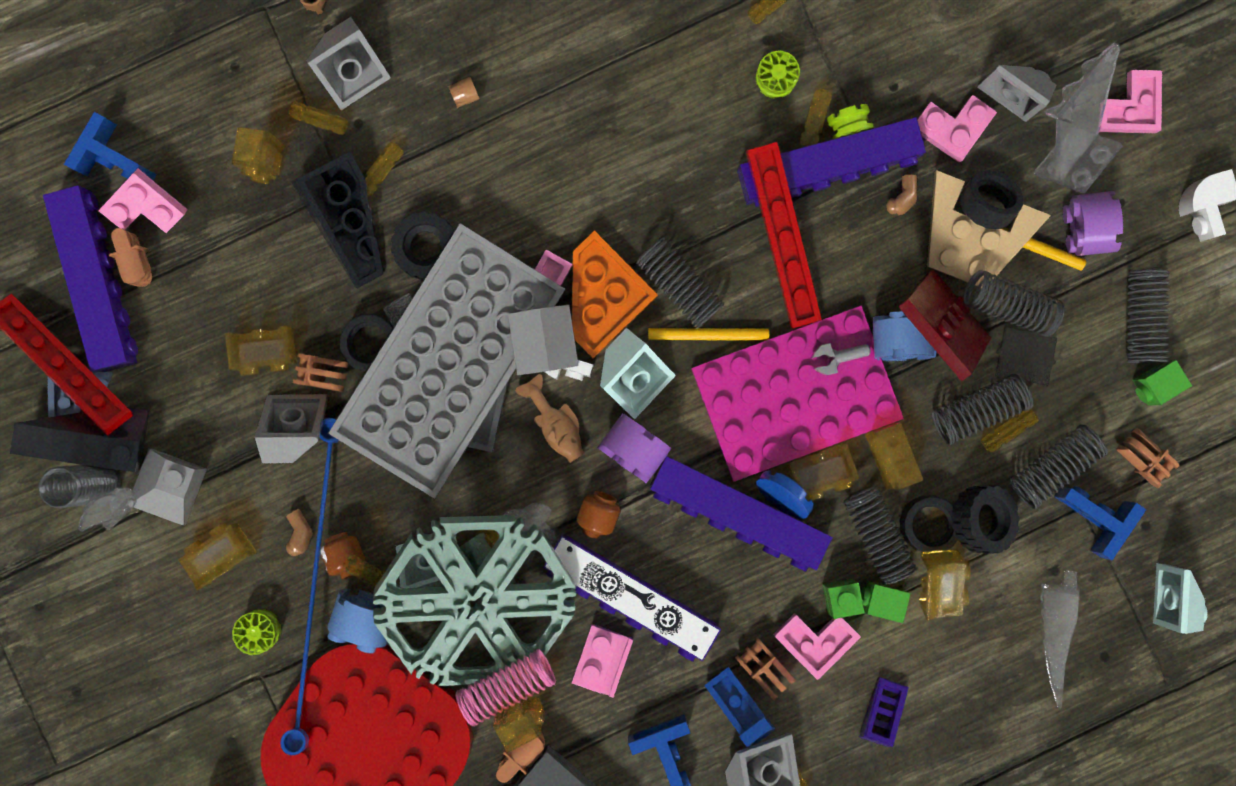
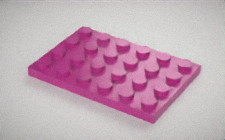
M862 306L691 368L733 482L904 419L882 359H874L873 335ZM831 343L832 349L836 351L864 344L869 345L871 350L869 356L840 363L837 367L838 373L832 375H823L814 370L817 367L827 366L833 360L832 357L829 358L826 355L811 358L819 346Z

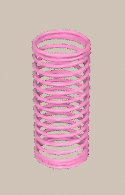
M536 649L533 653L530 652V660L524 655V663L522 660L517 659V665L514 662H511V668L505 665V672L499 668V675L493 671L492 677L487 675L486 680L481 678L480 683L475 681L474 687L468 684V690L463 687L457 690V703L465 720L475 727L479 722L490 719L491 715L496 716L497 712L502 713L503 709L508 710L509 705L514 706L515 703H521L522 699L527 700L528 696L533 697L534 693L539 694L540 689L545 690L546 686L552 687V685H555L554 673L541 650ZM537 674L542 680L544 688L540 685ZM531 678L533 679L534 683L537 685V690H538V691H536V690L534 689ZM497 679H498V681L500 682V685H501V687H502V689H503V692H502V690H501V688H500V686H499V684H498V682H497ZM490 680H491V682H492V684H493V686H494V688H495V690H496V692H497L498 697L496 696V694H495V692H494V690H493V688H492V686H491ZM525 682L530 687L531 694L527 691ZM484 684L486 685L491 695L492 701L485 690ZM477 686H478L479 689L481 690V692H482V694H483V697H484V699H485L486 704L484 703V701H483V699H482V697H481V695H480V693H479V691H478ZM520 687L525 692V697L522 696ZM471 689L473 690V692H474V694H475V696H476V698H477V700H478V702H479L480 708H479V706L477 705V703H476V701H475V699H474V697H473V695H472ZM514 690L519 696V700L515 698ZM508 694L513 699V704L509 702ZM502 698L507 703V707L503 705ZM496 701L501 706V710L497 709ZM490 705L493 707L495 713L491 712ZM466 706H467L468 710L470 711V713L472 714L473 719H472V717L470 716L469 712L467 711ZM484 709L488 712V716L485 715ZM478 712H479L480 715L482 716V720L479 719Z

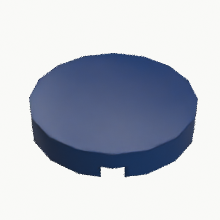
M770 470L761 474L756 481L757 488L767 501L780 511L794 518L804 519L808 517L813 510L812 499L806 500L807 493L798 483L782 473L776 472L773 476Z

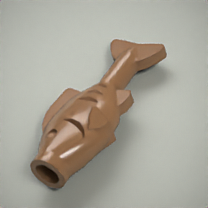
M538 374L530 382L517 387L515 392L533 400L541 415L534 418V421L542 428L545 441L571 463L585 454L581 446L578 419L567 404H564L559 410L549 405L541 392L543 385L542 375Z

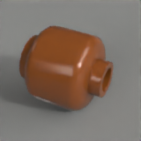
M595 491L594 494L584 497L576 519L577 523L583 528L582 532L585 535L598 539L600 535H609L614 531L621 513L620 507L616 503L617 499L614 496L602 491Z
M343 532L324 540L325 545L321 548L320 555L330 576L340 575L341 579L345 580L359 574L358 568L365 563L366 559L356 536H349L347 532Z

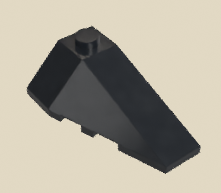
M351 152L292 180L291 183L355 288L358 289L383 275L378 243L372 223V211L369 207L366 192V180Z
M129 408L133 416L108 436L84 412L14 423L10 454L136 472L141 469L150 410Z

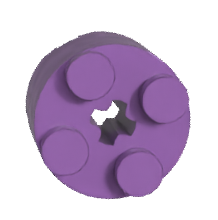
M1114 191L1073 195L1070 199V204L1063 207V220L1065 224L1070 223L1071 235L1066 237L1068 253L1075 252L1077 256L1113 253L1120 250L1122 242L1116 243V235L1123 234V215L1119 199L1112 200V197L1116 194Z
M623 413L597 447L645 483L651 479L672 449Z

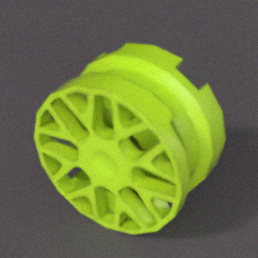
M781 50L772 51L765 55L759 63L755 76L756 85L760 88V92L766 97L773 99L789 95L799 79V64L794 56Z
M861 104V109H858L855 105L839 110L840 113L837 114V117H835V114L829 115L827 117L828 125L836 133L832 139L874 129L873 123H867L869 121L868 114L870 113L868 105Z
M255 609L241 616L235 622L232 630L233 641L236 647L249 655H259L272 648L280 639L282 633L281 624H279L277 616L266 609Z

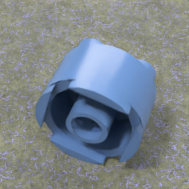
M902 311L890 312L889 316L873 317L874 359L880 360L879 358H881L882 361H907V359L913 358L924 360L936 357L935 349Z
M351 589L340 590L327 626L329 631L328 639L337 643L349 642L356 644L357 649L365 653H375L376 648L386 646L388 642L374 624L373 608H382L384 605L373 604L374 593L359 590L358 595L349 594Z

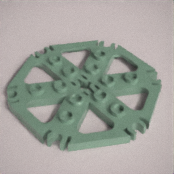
M515 515L439 517L440 524L438 521L432 520L431 528L434 532L427 535L419 527L416 529L417 540L411 532L374 588L373 604L384 605L382 608H373L374 624L411 675L415 668L416 678H420L424 672L430 671V683L435 684L438 681V686L474 684L475 681L480 683L481 678L486 680L487 675L492 677L493 671L499 675V668L505 672V665L511 668V662L517 665V659L522 660L524 663V655L530 660V652L533 653L536 649L541 650L546 655L574 616L575 610L574 600H565L567 597L576 596L575 583L542 529H540L538 534L537 525L535 524L531 526L529 531H521L524 526L523 518L519 517L516 519ZM491 529L499 533L498 540L477 571H475L456 543L455 535L462 530ZM533 550L542 554L554 574L553 578L546 583L509 584ZM422 554L444 587L402 588L397 585L396 580L411 557ZM481 597V604L476 603L473 607L470 606V600L476 601L477 598ZM551 616V620L537 640L530 644L520 640L507 618ZM442 621L426 646L420 649L411 647L396 626L397 622ZM476 633L494 659V662L489 666L456 667L454 665L455 661Z

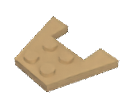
M936 170L934 173L927 267L966 283L979 270H984L997 276L1051 216L1023 204L1022 209L1013 219L1008 232L1002 229L984 228L974 223L967 215L953 210L965 181ZM984 275L976 282L975 286H979L984 279Z

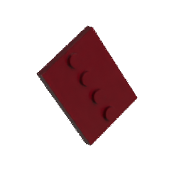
M932 269L919 281L899 305V308L957 377L963 381L974 372L992 337L970 313L971 308L965 305L964 298L961 296L957 297L936 271Z

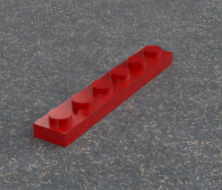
M778 142L745 150L790 327L797 328L820 321L822 318Z
M12 293L0 301V329L107 436L133 416L131 410Z

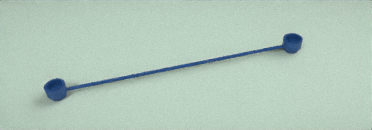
M333 418L323 420L319 436L328 443L296 722L295 728L285 732L280 742L282 750L288 755L301 753L307 748L309 743L307 733L300 728L332 445L340 441L328 434L336 422V419Z

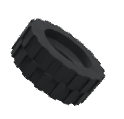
M421 211L418 214L412 213L408 218H403L399 226L395 227L394 235L391 236V253L394 255V260L400 269L409 276L424 281L455 230L445 218L440 217L436 213L430 214L427 211ZM421 232H431L440 240V252L430 261L418 260L411 251L413 238Z
M973 486L966 488L964 492L959 494L958 500L954 503V511H952V527L955 530L957 540L968 551L999 554L1003 550L1010 548L1011 543H1014L1015 536L1019 531L1018 523L1020 516H1018V507L1014 502L1013 496L1009 495L1006 489L1000 488V486ZM984 504L989 505L993 517L992 528L987 535L982 533L979 526V512Z

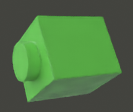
M1177 360L1159 363L1132 380L1137 387L1135 389L1137 396L1142 402L1147 403L1148 406L1162 405L1192 387Z
M851 578L822 584L827 612L832 618L837 619L865 613L860 586L857 581Z
M868 581L867 587H863L861 590L864 612L868 615L904 623L911 593L904 589Z

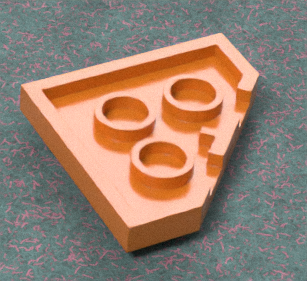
M595 230L573 251L572 327L574 340L594 359L658 296Z

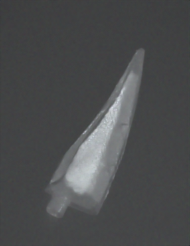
M1065 570L1064 584L1041 583V629L1044 654L1051 687L1057 707L1062 708L1065 665L1078 619L1080 586L1077 585L1078 572Z

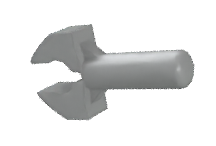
M831 343L819 346L811 358L826 355L829 358L832 357L833 360L827 366L814 368L815 371L823 375H832L838 373L837 367L840 363L869 356L871 350L869 345L864 344L836 351L832 349Z

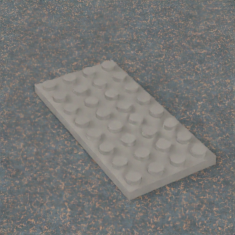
M460 223L328 434L435 499L516 370L508 314L554 307L565 291V288Z

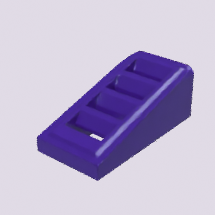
M878 677L859 735L860 738L885 747H893L909 687ZM883 689L898 694L897 699L882 695ZM880 701L894 706L893 711L879 707ZM876 714L890 718L889 723L875 719ZM873 726L885 729V735L872 731Z

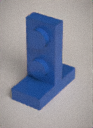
M96 112L91 116L64 163L67 167L85 176L89 175L96 162L111 170L116 165L123 169L121 176L126 179L137 168L153 181L157 175L105 146L117 125Z
M1073 486V488H1059L1058 493L1054 495L1055 498L1103 530L1090 551L1108 560L1114 559L1146 511L1138 503L1123 501L1115 513L1104 504L1099 503L1096 505L1088 500L1090 495L1077 486Z
M729 667L704 685L740 734L739 737L746 747L758 744L776 730Z
M685 715L628 736V745L632 755L656 747L670 786H691L686 770L680 772L676 761L681 760L675 741L669 743L671 740L690 733Z

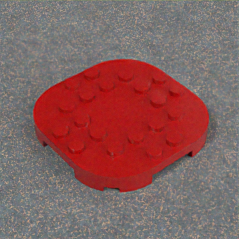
M343 643L321 656L306 672L300 728L308 735L309 743L307 748L297 755H288L282 750L280 744L283 734L295 728L300 688L299 682L268 726L262 741L260 757L262 773L267 786H453L469 758L473 734L471 725L465 720L460 711L456 693L450 687L438 686V682L431 684L429 676L425 673L420 678H416V668L411 675L389 645L376 648L375 653H365L358 650L356 644Z

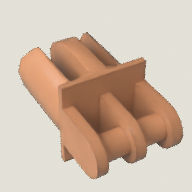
M121 228L113 230L111 238L116 252L109 254V256L115 258L123 282L137 287L147 286L153 279L146 255L150 250L140 246L138 237L135 234Z
M298 353L297 357H300L299 367H295L298 373L297 379H293V383L339 392L344 391L345 386L328 382L324 383L326 377L346 380L347 374L327 371V365L348 368V362Z
M1136 427L1131 432L1134 438H1126L1123 441L1124 446L1119 445L1115 450L1136 468L1135 473H1139L1154 487L1160 488L1162 486L1160 482L1164 478L1168 479L1171 476L1169 472L1173 468L1177 469L1180 465L1168 454V450H1161ZM1162 459L1165 461L1163 465L1159 464ZM1153 469L1156 471L1154 475L1150 473Z
M757 637L755 639L756 643L751 648L747 646L745 648L746 652L741 657L737 655L735 659L774 701L778 696L760 675L765 673L781 692L786 687L769 668L772 664L791 684L796 679ZM763 649L767 655L760 660L756 655ZM753 658L757 664L750 669L747 663Z
M527 728L509 745L505 746L503 754L506 757L500 762L496 773L498 781L508 782L519 770L526 775L529 767L542 755L545 739L539 729Z

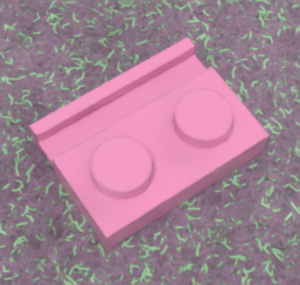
M592 624L573 676L572 684L609 695V697L613 698L633 643V638Z

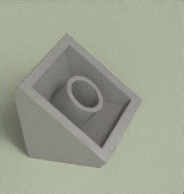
M569 305L538 308L508 314L517 375L579 366Z

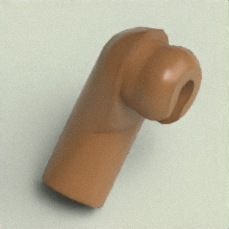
M917 175L902 176V193L896 199L890 198L887 201V211L891 215H903L916 203Z
M300 509L286 516L294 529L291 539L286 545V550L291 556L303 554L308 549L313 535L312 529Z

